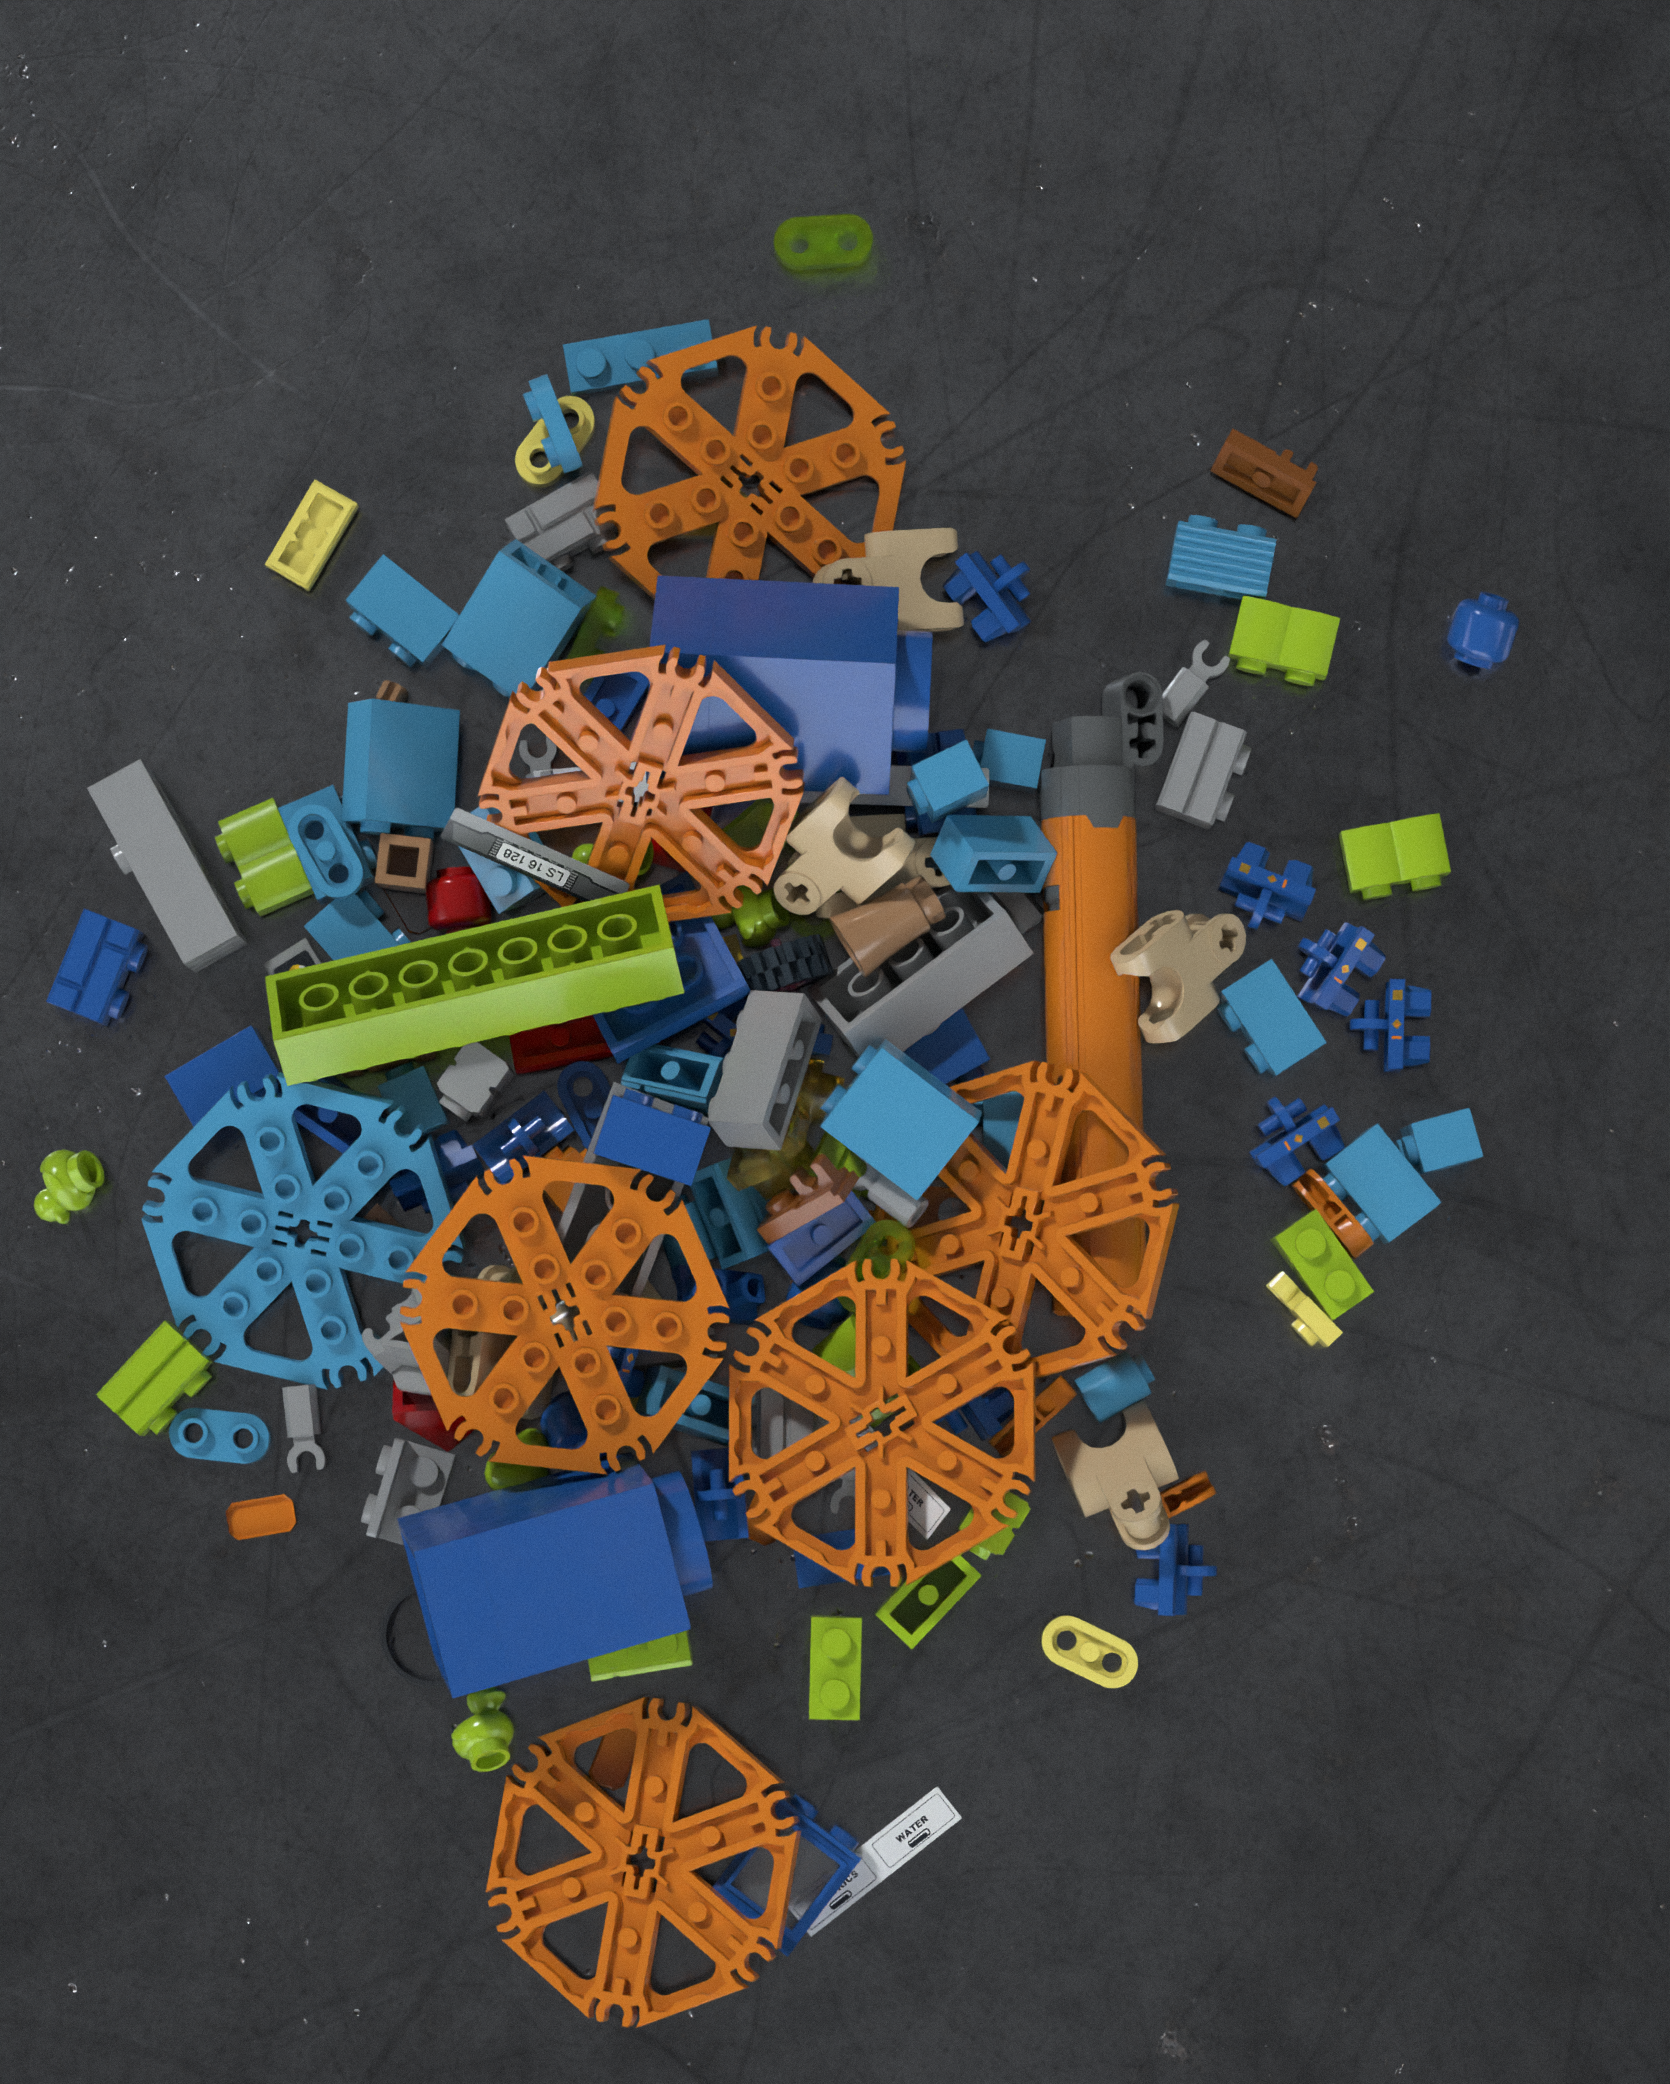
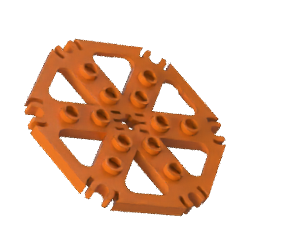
M757 326L656 357L648 360L646 364L655 369L660 376L659 379H657L651 369L644 366L636 372L638 377L646 383L645 393L637 394L627 385L619 392L627 404L634 406L633 409L624 405L617 396L615 397L592 512L599 508L613 507V512L602 513L594 520L596 526L612 523L618 529L617 539L603 544L604 551H614L624 545L628 551L621 555L610 556L608 559L654 600L657 577L662 575L648 561L647 553L650 546L715 524L706 578L759 580L767 537L812 578L815 577L817 571L822 567L837 560L866 557L865 542L855 543L849 540L801 497L862 476L872 477L879 486L878 501L871 533L893 531L906 460L900 464L886 465V461L896 459L904 452L903 446L887 449L882 445L880 438L882 433H887L896 428L895 422L885 421L874 427L871 423L873 420L887 417L890 413L805 336L801 339V349L798 356L793 354L798 341L796 333L790 332L786 337L785 347L783 349H776L770 343L771 327L766 326L758 335V347H755L754 332ZM728 356L738 357L744 362L746 370L733 435L682 389L681 377L686 370ZM803 374H814L851 406L853 421L846 428L784 448L796 381ZM645 427L698 476L639 495L627 492L622 485L621 477L630 433L635 428ZM739 456H743L750 463V466L747 465ZM755 474L761 480L757 488L762 494L758 497L752 493L745 498L739 492L743 484L738 478L742 475L748 479ZM772 482L781 493L776 491L769 483ZM840 578L834 580V584L850 585L849 582H842Z
M666 644L549 662L548 668L540 667L536 674L535 681L543 687V690H532L523 681L518 684L516 694L512 690L478 792V796H480V809L496 808L501 811L498 814L487 815V821L530 839L529 833L601 822L586 865L629 883L627 892L635 890L634 884L652 837L701 884L699 888L692 891L662 895L669 922L731 913L732 906L739 909L743 906L744 894L737 888L738 886H748L757 895L761 893L763 881L767 886L769 884L804 793L803 769L787 770L782 767L785 764L797 763L799 751L798 747L794 746L795 739L715 660L709 675L704 677L706 656L699 655L694 667L689 669L683 668L678 664L680 648L675 646L670 650L666 664H661L660 662L664 655ZM627 672H640L649 679L650 688L631 741L582 694L580 685L584 680ZM715 696L723 699L755 731L757 736L756 740L748 746L682 755L701 701L706 697ZM530 723L535 724L581 770L533 778H520L511 771L509 764L522 728ZM632 761L636 762L634 770L630 769ZM647 771L649 772L647 784H649L648 791L644 793L643 797L640 796L637 807L633 806L635 800L634 787L638 786L639 781L642 782ZM662 771H665L663 779L660 778ZM764 798H771L774 803V808L761 841L756 846L749 848L735 843L700 809ZM533 879L562 907L573 905L576 899H578Z
M1031 1061L949 1087L970 1104L1013 1091L1019 1092L1024 1097L1007 1169L970 1133L938 1174L972 1211L909 1230L876 1205L873 1219L877 1224L870 1229L867 1244H875L887 1239V1246H877L868 1252L869 1258H882L886 1256L890 1263L891 1259H898L902 1266V1276L899 1281L902 1282L905 1281L907 1274L906 1260L935 1277L984 1263L975 1300L1010 1319L1001 1323L993 1330L992 1333L995 1336L1001 1329L1007 1326L1016 1327L1018 1333L1009 1337L1005 1342V1350L1010 1355H1016L1023 1350L1022 1336L1036 1279H1038L1085 1328V1336L1075 1346L1038 1357L1030 1356L1026 1362L1014 1365V1370L1019 1371L1035 1362V1379L1116 1356L1117 1354L1109 1349L1106 1342L1116 1349H1125L1128 1346L1126 1341L1119 1335V1326L1124 1321L1128 1322L1134 1330L1142 1331L1146 1327L1144 1320L1138 1314L1132 1312L1133 1308L1139 1310L1144 1319L1152 1318L1180 1203H1172L1166 1207L1159 1208V1201L1174 1199L1178 1195V1191L1173 1188L1162 1191L1157 1189L1155 1185L1156 1177L1161 1172L1171 1170L1170 1163L1162 1162L1147 1164L1157 1156L1166 1155L1087 1073L1080 1072L1079 1077V1070L1066 1068L1063 1081L1056 1085L1052 1080L1054 1064L1048 1062L1041 1063L1040 1061ZM1088 1110L1093 1111L1127 1145L1129 1150L1128 1160L1125 1165L1060 1184L1075 1120L1080 1113ZM1043 1201H1045V1202H1044V1206H1043V1210H1042V1214H1040ZM1026 1210V1219L1033 1222L1031 1231H1022L1019 1238L1017 1237L1018 1228L1011 1226V1220L1013 1216H1021L1023 1211ZM1135 1217L1143 1219L1149 1226L1150 1234L1138 1281L1128 1288L1118 1285L1072 1236ZM1034 1243V1247H1033L1032 1254H1030V1253H1031V1249H1032V1244ZM891 1266L887 1273L878 1275L876 1278L885 1279L891 1272ZM921 1296L911 1302L908 1310V1322L941 1357L972 1339L973 1326L971 1322H969L967 1335L959 1337L954 1335L924 1304Z
M523 1155L530 1170V1177H523V1169L520 1163L513 1158L509 1160L510 1167L514 1173L512 1180L506 1184L499 1183L495 1180L491 1169L485 1170L486 1184L492 1190L487 1195L480 1187L478 1177L476 1176L406 1270V1272L424 1274L427 1276L425 1282L418 1278H408L403 1281V1287L414 1288L421 1293L422 1301L416 1307L401 1306L400 1314L411 1318L421 1316L422 1322L409 1324L400 1321V1324L447 1431L452 1422L463 1415L466 1420L461 1422L456 1428L455 1439L460 1441L470 1429H477L482 1433L484 1439L476 1450L478 1456L481 1457L486 1454L491 1448L493 1440L500 1442L496 1453L488 1459L489 1462L607 1474L600 1460V1453H607V1461L616 1472L621 1469L616 1454L622 1446L632 1447L636 1451L639 1461L645 1459L644 1446L638 1439L641 1435H644L649 1441L654 1454L724 1359V1357L705 1355L703 1350L705 1347L711 1351L726 1350L727 1343L712 1340L708 1336V1328L715 1322L729 1323L730 1317L723 1312L715 1311L708 1313L707 1308L710 1306L729 1308L682 1198L678 1207L666 1215L664 1209L669 1207L674 1201L675 1192L669 1189L665 1196L658 1201H653L647 1196L646 1189L653 1181V1175L648 1173L643 1176L638 1182L636 1190L630 1188L634 1176L641 1171L638 1168ZM553 1181L605 1186L610 1189L614 1196V1205L570 1263L543 1201V1190L546 1185ZM482 1213L488 1214L495 1219L523 1284L451 1276L443 1268V1256L473 1216ZM669 1234L677 1239L696 1281V1292L691 1299L675 1301L613 1294L656 1236ZM571 1283L572 1288L575 1292V1296L571 1297L570 1292L566 1286V1284ZM554 1289L557 1290L561 1301L564 1300L568 1307L577 1305L580 1313L573 1317L575 1324L573 1328L578 1338L576 1340H573L569 1329H566L562 1322L553 1324L550 1316L557 1312L555 1305L557 1301L552 1292ZM538 1296H543L548 1308H542ZM585 1320H587L592 1331L590 1335L587 1334L583 1325ZM451 1328L516 1336L474 1394L460 1396L452 1390L433 1346L434 1337L440 1330ZM555 1333H559L564 1346L559 1347L554 1336ZM607 1346L679 1354L687 1363L686 1375L656 1414L642 1416L635 1411ZM558 1367L561 1369L588 1433L585 1443L577 1449L529 1445L520 1441L516 1434L518 1421Z
M865 1259L862 1265V1274L865 1280L859 1282L857 1274L858 1261L855 1260L755 1319V1321L765 1324L772 1333L767 1336L763 1331L751 1327L746 1331L747 1334L758 1340L759 1351L753 1356H747L736 1350L733 1356L743 1365L750 1366L749 1373L742 1372L729 1363V1482L732 1483L739 1476L749 1473L750 1480L738 1483L732 1491L735 1496H740L748 1490H754L759 1496L757 1506L745 1513L749 1519L759 1518L769 1510L771 1515L762 1523L754 1525L755 1527L858 1586L856 1575L859 1564L864 1565L862 1582L865 1587H873V1573L878 1567L882 1566L886 1567L890 1572L891 1587H899L902 1581V1572L899 1567L902 1564L905 1565L907 1572L905 1586L919 1580L1010 1526L1001 1523L993 1515V1512L997 1509L1005 1517L1016 1519L1019 1513L1006 1505V1494L1010 1490L1017 1489L1029 1496L1032 1491L1026 1483L1014 1480L1015 1473L1027 1475L1035 1482V1362L1025 1369L1014 1370V1365H1020L1030 1358V1351L1025 1349L1016 1355L1008 1354L1005 1350V1342L1009 1337L1018 1333L1016 1327L1007 1326L1001 1329L996 1336L992 1332L998 1325L1010 1319L907 1260V1274L904 1282L899 1281L902 1276V1266L898 1259H891V1272L885 1279H877L873 1272V1260ZM920 1296L930 1297L971 1322L973 1336L970 1341L908 1376V1310L915 1298ZM838 1297H848L856 1304L855 1377L798 1345L793 1338V1327L798 1320ZM995 1387H1004L1014 1397V1448L1008 1456L994 1458L936 1425L934 1422ZM762 1388H772L830 1422L768 1459L758 1457L753 1451L752 1400L755 1393ZM897 1394L899 1395L898 1398L886 1404V1400ZM903 1408L906 1409V1411L895 1416V1420L889 1424L892 1433L888 1436H884L882 1432L876 1431L873 1433L868 1432L859 1438L858 1434L869 1429V1425L874 1422L872 1413L876 1409H879L883 1414L896 1413ZM861 1415L863 1416L862 1419H860V1420H858L857 1422L851 1424V1421H852V1420L856 1419L857 1417H859V1416H861ZM914 1421V1425L904 1431L901 1430L902 1426ZM878 1442V1446L867 1452L866 1447ZM908 1468L967 1501L972 1506L974 1512L973 1520L969 1526L928 1550L914 1548L908 1537ZM855 1469V1543L847 1550H837L796 1526L792 1519V1511L799 1501Z
M643 1697L537 1737L546 1742L552 1754L543 1745L537 1743L530 1744L528 1749L536 1755L538 1766L533 1772L529 1771L521 1763L514 1764L511 1768L517 1778L526 1781L525 1786L519 1784L512 1775H506L486 1888L487 1893L494 1891L498 1887H507V1893L495 1895L488 1901L489 1907L502 1905L503 1903L507 1904L512 1912L508 1922L496 1926L498 1932H510L518 1928L521 1930L519 1934L511 1939H504L502 1941L588 2018L594 2017V2006L597 1998L600 2002L596 2007L595 2014L599 2022L608 2021L610 2008L613 2004L620 2005L624 2011L622 2026L624 2027L633 2026L636 2022L638 2015L637 2005L639 2006L640 2019L636 2028L748 1988L749 1986L742 1983L735 1974L736 1969L744 1980L753 1982L760 1977L750 1967L749 1958L753 1953L760 1954L766 1961H773L776 1957L774 1950L768 1944L761 1942L762 1938L770 1941L776 1949H781L802 1831L798 1830L789 1836H780V1829H789L799 1822L798 1816L788 1817L783 1820L775 1813L776 1804L780 1800L791 1797L789 1791L779 1790L769 1795L766 1794L767 1789L775 1784L785 1783L698 1706H692V1717L689 1725L685 1723L690 1716L689 1703L678 1702L675 1717L668 1720L662 1713L664 1698L658 1697L653 1698L649 1703L648 1713L650 1718H647V1703L650 1697ZM624 1728L632 1730L637 1735L625 1809L583 1773L575 1763V1752L580 1745ZM706 1743L744 1775L747 1781L746 1792L740 1798L678 1820L689 1753L695 1745ZM533 1805H539L592 1853L533 1875L523 1873L518 1867L517 1856L526 1811ZM662 1837H665L663 1850L660 1851ZM643 1846H646L645 1848L648 1849L647 1856L655 1859V1866L651 1869H645L643 1877H640L641 1875L638 1874L639 1867L631 1864V1857L635 1854H641ZM756 1847L767 1849L773 1856L774 1866L765 1912L756 1919L746 1917L694 1870ZM655 1879H656V1880H657V1885H656V1891L654 1892V1891H653V1888H654V1882H655ZM608 1903L596 1976L590 1980L582 1979L545 1946L543 1941L544 1931L553 1922ZM661 1914L715 1962V1972L710 1979L669 1995H661L652 1988L650 1977Z

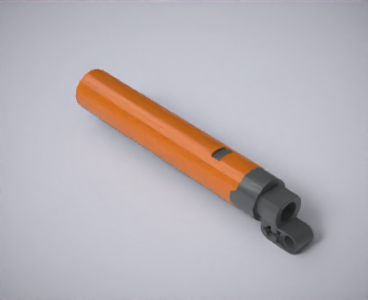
M1137 672L1116 679L1107 685L1102 697V716H1074L1052 724L1053 767L1040 771L1041 831L1057 851L1055 860L1042 887L1044 898L1046 1062L1054 1064L1052 1080L1056 1085L1063 1081L1066 1068L1079 1070V1077L1080 1072L1087 1073L1144 1131L1141 1029L1138 1023V1019L1141 1016L1140 976L1127 974L1117 976L1110 959V954L1139 929L1135 770L1156 762L1162 754L1164 745L1161 686L1157 679L1149 673ZM1128 686L1138 696L1137 708L1132 707L1127 701L1126 690ZM1134 720H1137V721H1138V722L1132 723V724H1130V725L1128 724V722H1131V721H1134ZM1129 744L1136 745L1137 750L1130 748ZM1084 1111L1075 1120L1060 1184L1125 1165L1128 1160L1129 1150L1127 1145L1093 1111ZM1135 1217L1072 1236L1118 1285L1128 1288L1138 1281L1146 1251V1222L1143 1219ZM1051 1294L1052 1312L1057 1316L1074 1317ZM1133 1308L1132 1312L1142 1315L1139 1310Z

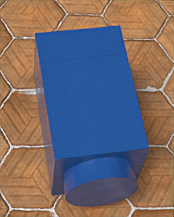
M658 575L649 647L666 644L664 655L660 660L661 664L667 663L668 654L674 646L680 648L678 664L687 669L696 665L699 655L706 656L704 677L709 675L715 660L795 739L794 746L798 747L799 751L797 763L785 764L782 767L787 770L803 769L804 791L824 792L836 780L844 777L859 790L860 794L889 795L891 751L927 753L933 632L897 630L899 587ZM648 679V691H649L650 682H649V679ZM715 696L706 697L701 701L682 755L748 746L756 740L757 736L755 731L723 699ZM646 771V783H647L648 774H649V772H647V771ZM662 771L660 778L663 779L665 771Z
M628 1452L616 1456L621 1466V1469L616 1472L610 1467L607 1459L601 1460V1465L607 1474L565 1470L523 1484L502 1488L397 1518L434 1660L452 1698L690 1630L691 1625L683 1597L712 1589L713 1582L699 1520L689 1490L680 1471L650 1478L633 1454Z

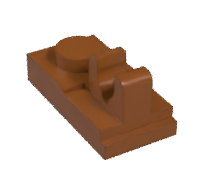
M1232 429L1210 471L1297 518L1317 483L1313 481V478L1318 470V466L1311 462L1307 469L1304 470L1290 462L1293 451L1286 449L1279 456L1272 449Z
M825 1154L816 1156L810 1165L818 1177L810 1176L802 1165L798 1166L790 1177V1182L797 1191L792 1194L789 1189H786L774 1196L765 1206L768 1212L758 1226L757 1231L769 1245L842 1204L859 1179L854 1170L849 1172L846 1167L837 1170Z

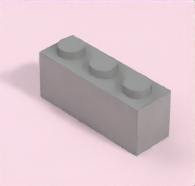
M750 990L745 1007L740 1011L737 1018V1032L731 1050L723 1060V1075L716 1096L711 1099L708 1107V1122L726 1146L781 1150L822 1022V1018L804 993Z

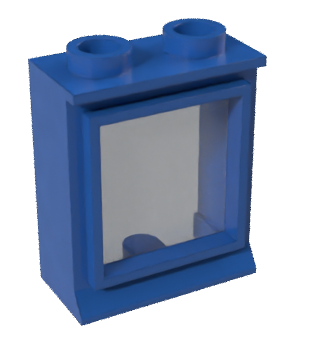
M796 1793L791 1800L788 1798L780 1800L775 1807V1813L780 1819L784 1820L792 1816H798L799 1822L794 1827L780 1829V1836H789L798 1830H802L782 1947L778 1949L787 1957L862 1859V1855L855 1850L860 1842L837 1824L830 1831L814 1819L819 1811ZM756 1847L735 1855L712 1887L746 1917L752 1919L760 1917L767 1907L774 1866L772 1854L763 1847Z

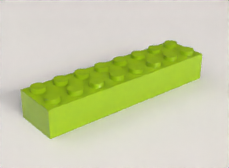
M660 884L265 976L273 1042L287 1086L312 1082L320 1078L354 1070H364L375 1065L405 1058H415L419 1055L462 1047L482 1040L513 1035L525 1030L551 1024H560L568 1020L602 1012H612L619 1008L649 1001H659L685 993Z

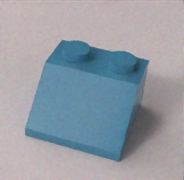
M1378 1123L1365 1130L1321 1166L1327 1173V1176L1323 1178L1325 1183L1341 1202L1347 1198L1359 1214L1355 1218L1371 1237L1372 1241L1379 1237L1384 1244L1391 1242L1442 1203Z

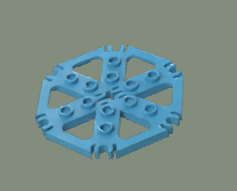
M279 1072L277 1075L282 1088V1093H278L276 1078L272 1074H267L262 1079L266 1089L265 1096H254L250 1091L247 1080L243 1081L237 1088L239 1101L243 1104L241 1105L234 1095L232 1086L154 1168L152 1172L162 1173L167 1176L153 1175L149 1179L147 1186L160 1189L165 1195V1201L157 1203L147 1200L142 1209L146 1214L141 1220L177 1329L184 1319L194 1315L195 1318L188 1324L183 1335L188 1339L199 1329L206 1330L211 1335L212 1340L202 1352L206 1356L214 1354L223 1343L227 1345L226 1350L217 1356L214 1362L306 1385L315 1384L316 1387L327 1390L330 1383L326 1377L325 1369H330V1381L335 1388H339L344 1383L341 1367L345 1365L353 1366L356 1369L360 1382L366 1380L369 1375L370 1367L365 1357L373 1367L374 1376L383 1368L363 1343L362 1333L364 1329L345 1270L402 1284L408 1278L426 1280V1275L418 1272H406V1270L454 1205L431 1134L426 1142L414 1148L413 1144L420 1139L425 1127L420 1123L410 1133H403L398 1129L397 1120L400 1119L406 1110L402 1105L395 1108L387 1119L381 1117L382 1112L394 1102L392 1099L319 1081L287 1086L282 1072ZM304 1104L353 1115L359 1120L362 1128L361 1135L317 1181L315 1180L294 1116V1110ZM234 1126L241 1130L245 1137L263 1194L193 1177L189 1170L190 1161L221 1128ZM409 1169L414 1171L421 1180L432 1214L433 1228L425 1234L356 1217L355 1215L396 1172ZM148 1215H151V1216H161V1215H162V1218H153V1217H150V1216H148ZM302 1219L309 1221V1229L317 1232V1235H319L318 1237L310 1236L306 1243L298 1242V1233L291 1231V1228H289V1226L297 1227ZM181 1231H190L253 1248L208 1295L196 1296L186 1287L173 1248V1239ZM461 1231L452 1245L464 1249L466 1242ZM273 1240L286 1242L287 1245L273 1242ZM449 1247L443 1256L442 1263L447 1260L461 1263L465 1252L460 1248ZM315 1250L326 1252V1254L315 1252ZM291 1281L313 1347L312 1354L304 1360H295L254 1350L245 1341L246 1328Z

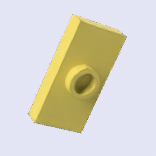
M314 479L266 561L265 566L310 592L359 507L358 503Z

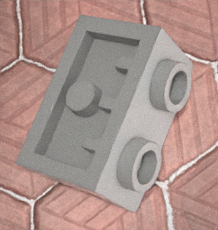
M395 1438L392 1447L384 1445L376 1468V1474L383 1476L378 1495L369 1494L361 1518L362 1523L369 1524L366 1535L404 1545L397 1518L442 1505L456 1455L401 1438Z

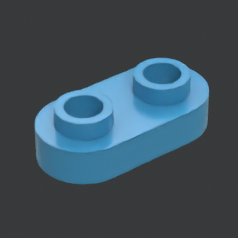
M545 374L529 380L531 391L524 393L523 397L533 422L543 419L550 436L542 439L541 443L551 468L561 465L565 474L583 467L548 375Z
M307 804L297 809L289 820L288 835L317 888L324 895L332 899H347L355 895L363 885L365 871L361 860L335 815L328 808L319 804ZM314 822L321 823L324 827L322 837L317 840H311L306 835L307 827ZM337 866H345L349 871L347 880L339 884L334 883L331 880V871Z
M189 1408L175 1416L169 1429V1438L172 1446L179 1454L188 1458L248 1464L264 1457L271 1445V1432L266 1422L259 1416L249 1413ZM192 1423L200 1425L203 1430L201 1440L196 1443L190 1442L185 1435L186 1428ZM241 1429H248L253 1435V1442L247 1448L239 1447L235 1441V1436Z

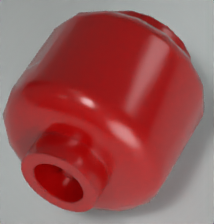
M451 867L437 870V878L428 882L427 892H425L429 926L436 931L449 934L490 924L493 917L492 903L472 868Z

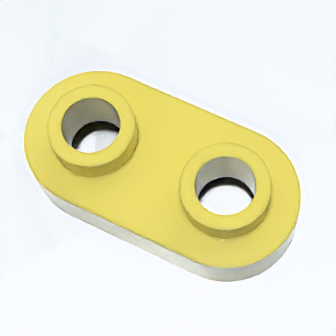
M575 396L561 397L557 400L563 415L574 413L579 417L578 424L573 428H569L577 451L580 453L591 439L595 430L593 411L588 403L581 398ZM543 419L536 423L519 446L515 456L516 468L522 480L537 488H545L555 484L564 474L561 465L551 468L548 462L546 466L537 468L531 464V458L535 453H545L541 440L550 437Z
M1071 1615L1058 1616L1049 1621L1042 1632V1648L1052 1662L1103 1687L1120 1688L1125 1686L1134 1678L1137 1672V1654L1129 1643ZM1063 1631H1071L1076 1637L1074 1647L1069 1650H1063L1057 1645V1637ZM1111 1652L1117 1653L1121 1658V1666L1114 1672L1106 1671L1102 1665L1104 1656Z

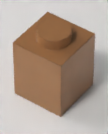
M381 833L375 876L377 887L379 889L425 894L431 875L434 850L432 840L429 838Z

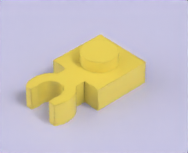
M1283 1271L1279 1272L1265 1285L1296 1318L1291 1326L1310 1346H1313L1318 1341L1323 1347H1329L1343 1333Z

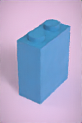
M515 539L497 553L442 643V646L452 652V656L457 663L467 669L477 670L493 681L494 688L510 698L512 690L515 694L517 693L518 684L522 681L529 688L537 691L541 687L535 681L537 670L540 667L548 668L549 662L558 660L597 596Z
M373 698L348 703L341 822L360 824V833L371 835L390 834V828L404 830V836L433 840L434 832L443 831L455 809L460 710Z
M885 1039L877 1050L868 1045L851 1068L858 1075L848 1088L845 1089L838 1084L825 1100L821 1109L827 1114L820 1127L918 1201L979 1123L982 1112Z

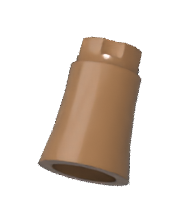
M919 875L906 885L900 883L882 895L856 908L830 917L829 921L849 957L860 973L867 978L889 957L911 941L931 930L930 925L941 921L946 915L940 901L926 879Z

